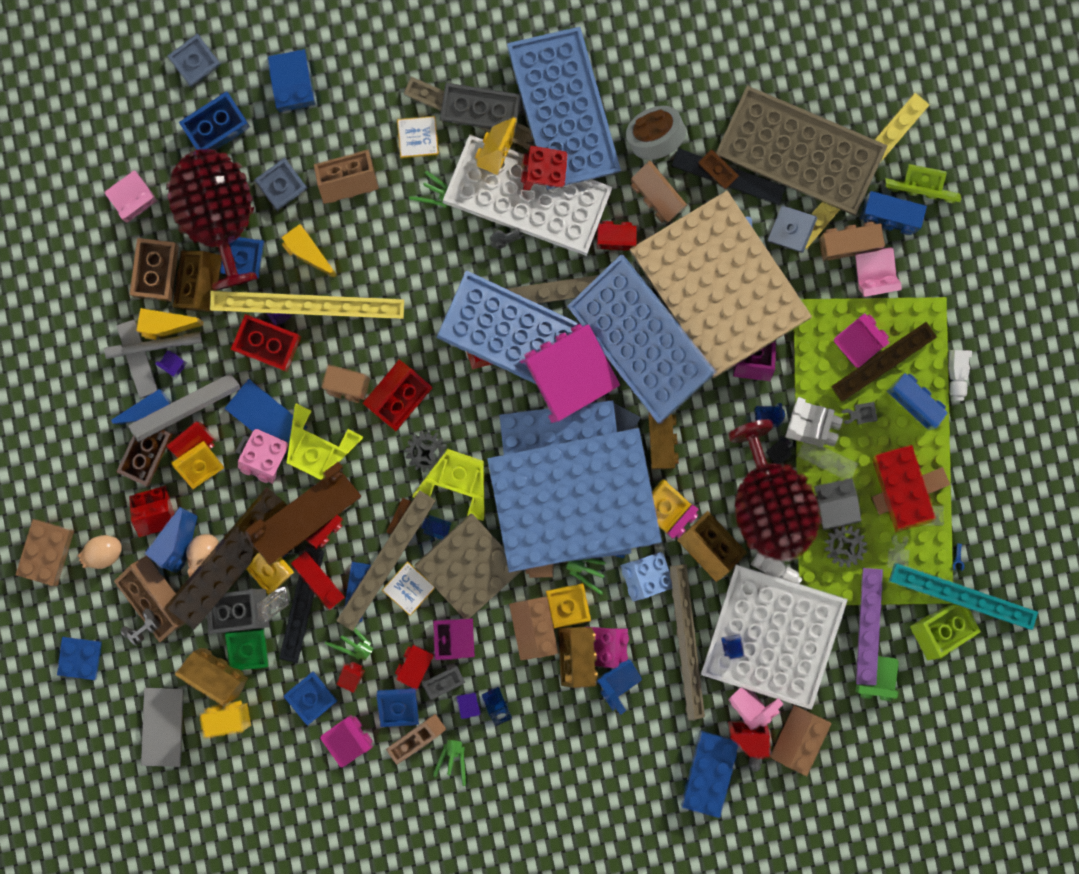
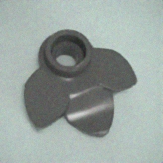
M518 228L508 234L497 230L490 236L491 247L502 249L507 246V243L520 239L523 233H520Z

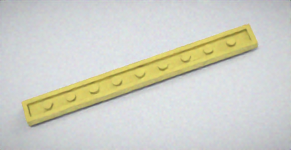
M916 93L913 94L875 139L888 145L881 161L929 106ZM824 202L820 203L811 214L818 219L805 249L811 245L840 209Z
M211 291L210 310L404 319V299Z

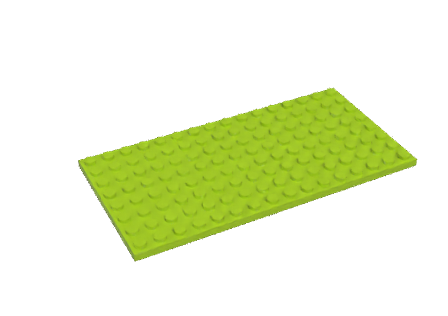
M947 297L801 299L812 317L793 329L795 403L798 397L803 398L809 404L821 406L828 410H835L834 415L845 421L850 419V415L848 413L842 414L841 411L845 409L855 411L854 405L874 402L878 421L857 424V419H854L849 424H844L842 421L839 430L829 429V432L838 434L835 446L824 444L823 448H820L817 445L795 440L796 471L798 475L799 473L804 474L808 478L807 484L811 485L813 491L814 486L850 478L853 479L858 497L861 522L845 525V529L847 530L849 526H852L853 532L858 529V536L864 535L865 537L862 539V542L867 543V545L863 546V549L867 552L861 553L863 560L857 558V565L850 562V567H846L845 563L842 567H839V561L833 564V557L827 558L830 552L824 550L829 545L825 543V540H830L828 533L835 534L834 528L823 530L822 524H820L817 531L818 535L810 545V549L798 557V573L802 578L800 584L847 599L846 605H860L862 568L883 569L881 605L953 604L889 582L894 563L953 582ZM864 313L867 316L871 315L876 321L875 326L879 330L882 329L889 338L887 340L890 342L870 358L872 359L923 323L927 322L937 336L936 339L842 403L840 402L831 386L857 368L834 343V338ZM906 373L907 375L911 374L918 381L916 384L921 388L925 387L932 394L930 397L935 401L939 400L945 405V410L948 413L936 429L927 430L887 392L902 374ZM912 445L921 474L924 475L943 467L950 485L928 494L936 517L933 523L895 533L889 511L878 515L871 498L882 493L872 459L877 454ZM843 533L847 539L853 538L852 535ZM836 539L833 543V549L836 548L837 545ZM843 541L844 546L841 548L848 551L850 544ZM858 544L855 545V548H854V553H855V554L857 553V550H858ZM845 554L837 555L841 559H848Z

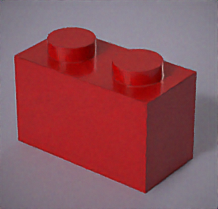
M415 644L412 648L408 646L403 656L406 660L403 665L399 664L395 672L398 675L396 680L417 690L435 654Z

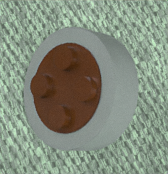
M656 106L641 112L630 122L626 130V137L634 154L639 158L647 160L668 156L682 144L686 136V128L679 112L669 106Z

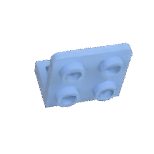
M662 552L620 565L632 602L672 589L670 572Z

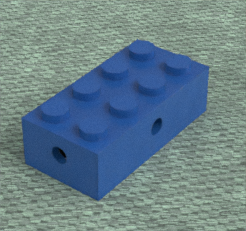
M700 730L681 803L682 808L720 818L739 746L732 738Z

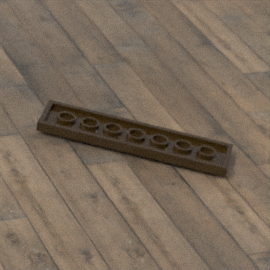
M266 487L165 607L195 630L259 553L247 539L245 530L260 519L263 522L267 521L286 507L287 504Z

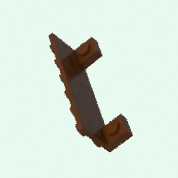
M337 462L323 472V479L270 519L265 522L260 519L245 530L246 537L269 565H272L329 523L336 515L341 514L361 499V494L343 474L342 465Z

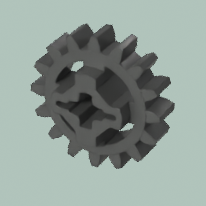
M428 430L427 434L420 431L419 436L413 434V440H408L410 446H406L405 451L410 453L406 455V458H411L410 465L416 464L415 470L421 467L424 473L426 468H429V471H431L445 453L443 450L447 448V444H441L443 437L437 439L438 433L432 436L430 430ZM415 445H416V448L418 449V452H417L416 454H414V446H415ZM437 448L439 449V456H438V458L436 457L437 455L435 454V451H436ZM423 450H430L429 453H423Z
M841 526L840 531L834 528L835 534L828 533L830 540H825V543L829 545L824 550L830 552L827 558L833 557V564L839 561V567H842L844 563L846 567H850V562L854 565L858 564L857 558L863 560L861 553L867 552L863 549V546L867 545V543L862 542V539L865 537L864 535L858 536V529L853 532L852 526H849L847 530L845 526ZM843 533L850 534L853 538L847 539ZM836 539L837 545L836 548L833 549V543ZM843 541L850 544L848 551L842 550L841 547L844 546ZM858 544V550H857V553L855 554V553H854V548H855V545ZM845 554L848 559H841L837 555Z

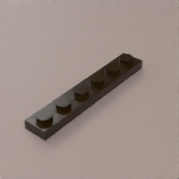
M925 322L832 385L831 389L842 403L936 339L937 336L929 324Z

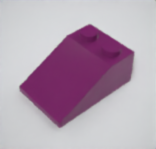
M776 340L734 365L733 377L771 381L775 371Z

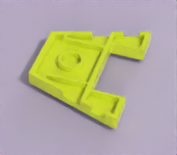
M296 403L287 463L322 480L323 472L335 463L340 462L362 440L363 436L347 429L338 447L303 429L311 410Z
M447 449L412 497L415 498L419 490L431 497L435 485L470 496L472 501L467 516L472 513L478 520L483 521L485 518L484 461Z

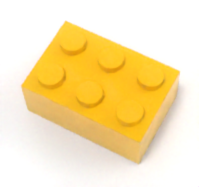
M242 700L230 702L224 707L221 704L212 705L205 709L204 713L200 714L204 738L241 732L251 726L248 704H242Z

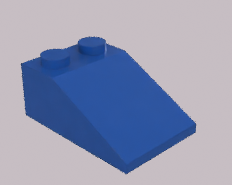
M305 49L268 56L272 89L278 112L316 105Z
M180 507L145 554L164 569L174 573L180 571L187 560L186 550L193 538L197 515Z

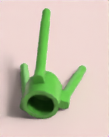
M425 171L427 176L443 187L441 190L428 183H423L425 187L439 193L438 199L441 201L409 196V200L436 204L446 208L447 204L443 203V199L448 185L433 174Z
M597 559L569 561L566 567L570 571L569 574L577 577L591 589L602 595L603 592L577 572L581 573L584 570L604 578L603 574L585 567V562L605 565L606 562Z
M356 627L353 631L363 643L355 644L344 636L340 637L347 644L355 648L353 651L327 641L325 642V645L364 661L374 649L370 646L371 642Z
M447 740V744L443 746V751L433 776H437L446 752L450 756L447 775H451L454 757H458L460 753L462 786H465V747H462L461 741Z

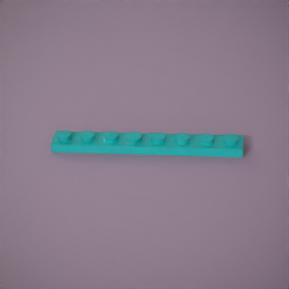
M894 563L889 582L1029 630H1033L1038 612L898 563Z

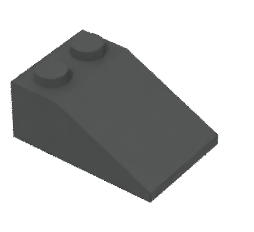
M266 589L225 593L207 614L209 634L268 628L269 617Z

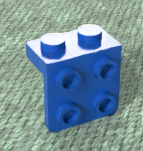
M626 660L609 673L604 674L597 681L603 689L600 692L612 710L616 709L621 715L627 710L618 697L638 684L642 678L631 660Z

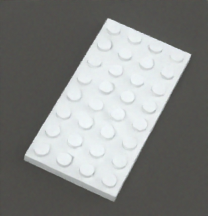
M469 135L444 196L443 203L514 230L518 228L520 232L587 256L612 187L591 179L550 190L546 189V185L533 184L530 191L523 190V183L520 182L521 173L525 170V165H522L523 154L509 149L498 175L477 167L478 159L475 156L478 149L483 148L485 143H483V139Z

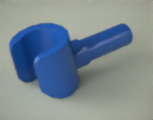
M957 543L956 557L953 560V569L955 570L956 563H961L960 570L963 571L965 566L961 561L962 544Z

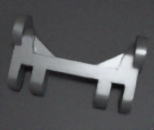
M150 609L143 611L145 623L138 630H132L126 626L120 630L121 634L128 638L135 646L144 640L141 632L146 628L153 633L161 627V624L154 617V613Z

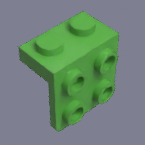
M878 656L876 685L856 684L855 692L861 693L863 698L872 699L874 695L880 696V700L891 701L892 698L897 699L898 691L895 690L899 661L895 658Z

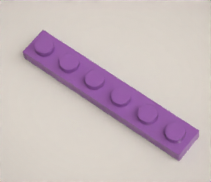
M862 568L856 684L876 685L883 569Z

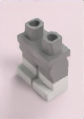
M798 397L785 437L817 445L820 448H823L824 444L835 446L838 434L829 432V429L839 430L843 419L834 415L835 410H828L821 406L805 402V399Z

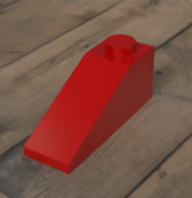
M306 551L291 562V565L327 609L330 610L345 598Z

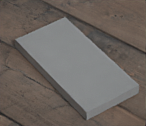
M144 688L141 766H181L184 689Z

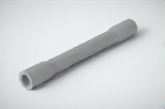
M200 332L129 345L105 347L104 351L106 359L128 354L202 343Z

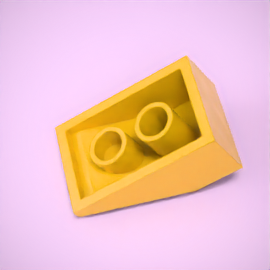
M513 117L493 126L490 133L486 132L483 138V143L485 144L483 148L478 149L475 156L478 159L477 167L498 175L513 143L516 118Z
M301 224L281 237L284 240L282 246L290 256L294 254L296 258L334 278L337 276Z
M140 308L136 331L141 333V337H145V339L156 340L157 337L164 338L203 326L204 322L196 317Z

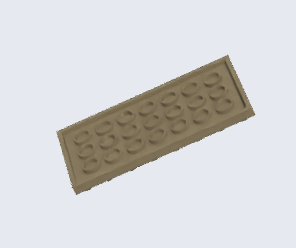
M747 85L716 154L722 159L856 216L888 145Z

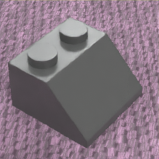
M852 478L814 486V495L818 501L819 517H821L823 530L861 522L858 497Z

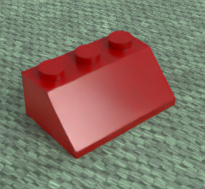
M399 359L365 399L363 404L392 429L397 431L433 387Z

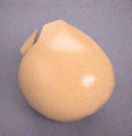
M199 535L188 544L186 557L189 577L219 543L218 539L213 535Z
M100 535L87 541L82 552L77 557L80 558V564H83L82 568L103 569L111 566L118 560L122 546L116 537Z

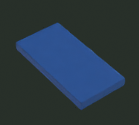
M248 379L224 409L251 431L258 429L287 442L288 449L285 453L286 455L289 450L293 414ZM304 425L303 429L307 430L308 426Z

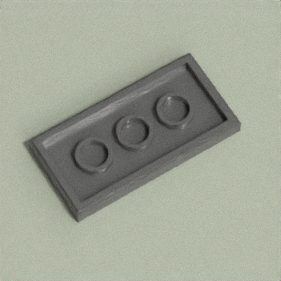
M446 83L440 121L492 129L493 126L510 118H518L521 94Z

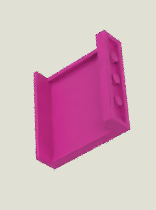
M580 323L572 327V332L568 334L564 332L556 336V341L552 343L550 341L540 345V350L536 352L531 350L524 354V359L520 360V363H526L552 413L548 416L551 423L564 419L620 386L589 324L582 326Z

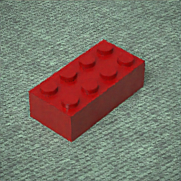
M909 445L875 455L872 461L895 533L933 523L936 519L913 446Z

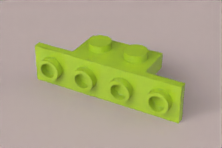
M908 164L904 182L887 178L884 181L885 187L890 191H907V194L913 196L922 194L929 199L942 198L948 203L961 202L960 193L942 190L947 174L946 171Z

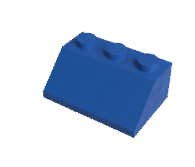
M906 373L902 374L887 392L927 430L936 429L948 413L945 410V405L939 400L935 401L930 397L932 394L925 387L921 388L916 384L918 381L911 374L907 375Z

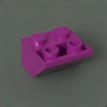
M473 618L433 621L435 660L475 657Z

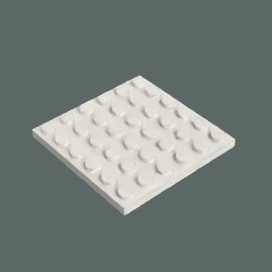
M736 564L701 675L776 699L779 698L780 700L812 710L847 599Z

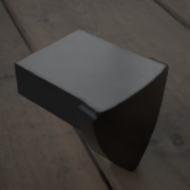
M780 436L778 438L779 441L765 452L774 464L780 465L791 455L794 456L796 454L793 443L784 436Z

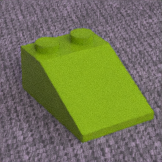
M949 604L910 626L927 661L942 658L981 632L970 609L956 604Z

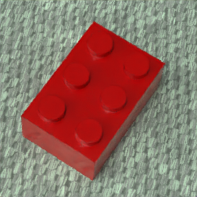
M245 314L231 350L288 372L301 336Z

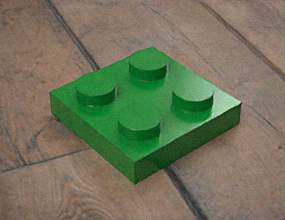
M264 628L225 633L230 667L239 670L269 667Z

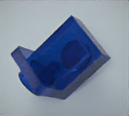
M777 403L775 406H756L754 408L755 421L771 420L773 427H778L785 419V410L782 408V403Z

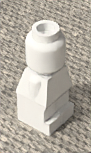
M948 350V373L950 380H953L950 382L952 400L964 401V397L967 396L968 384L965 380L968 379L969 358L972 357V351Z
M757 553L751 563L752 566L763 573L800 584L802 580L797 571L790 567L785 568V564L782 561L772 560V558L764 559V556Z

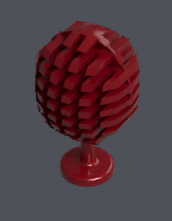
M198 149L186 154L179 160L180 162L173 168L170 174L171 178L166 184V190H169L167 197L175 224L178 223L180 226L177 230L181 234L186 233L189 236L188 238L193 240L194 243L199 242L205 244L203 246L219 248L227 277L212 284V290L218 291L258 279L254 272L238 274L230 248V243L240 237V234L249 224V217L254 213V207H251L253 199L252 195H250L249 185L246 182V175L240 171L243 167L239 162L233 163L227 153L220 154L215 150Z
M759 420L747 423L728 433V439L732 443L748 441L756 468L745 476L743 482L738 487L734 505L736 507V522L744 540H747V546L750 550H757V553L764 556V559L772 558V560L791 561L809 550L810 545L818 535L817 531L821 524L818 501L811 485L807 484L808 478L804 474L799 473L798 475V472L793 470L790 465L767 464L759 437L766 435L773 429L772 421Z

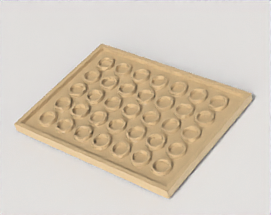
M725 191L630 249L631 254L675 321L716 371L712 376L713 378L812 317L728 191Z

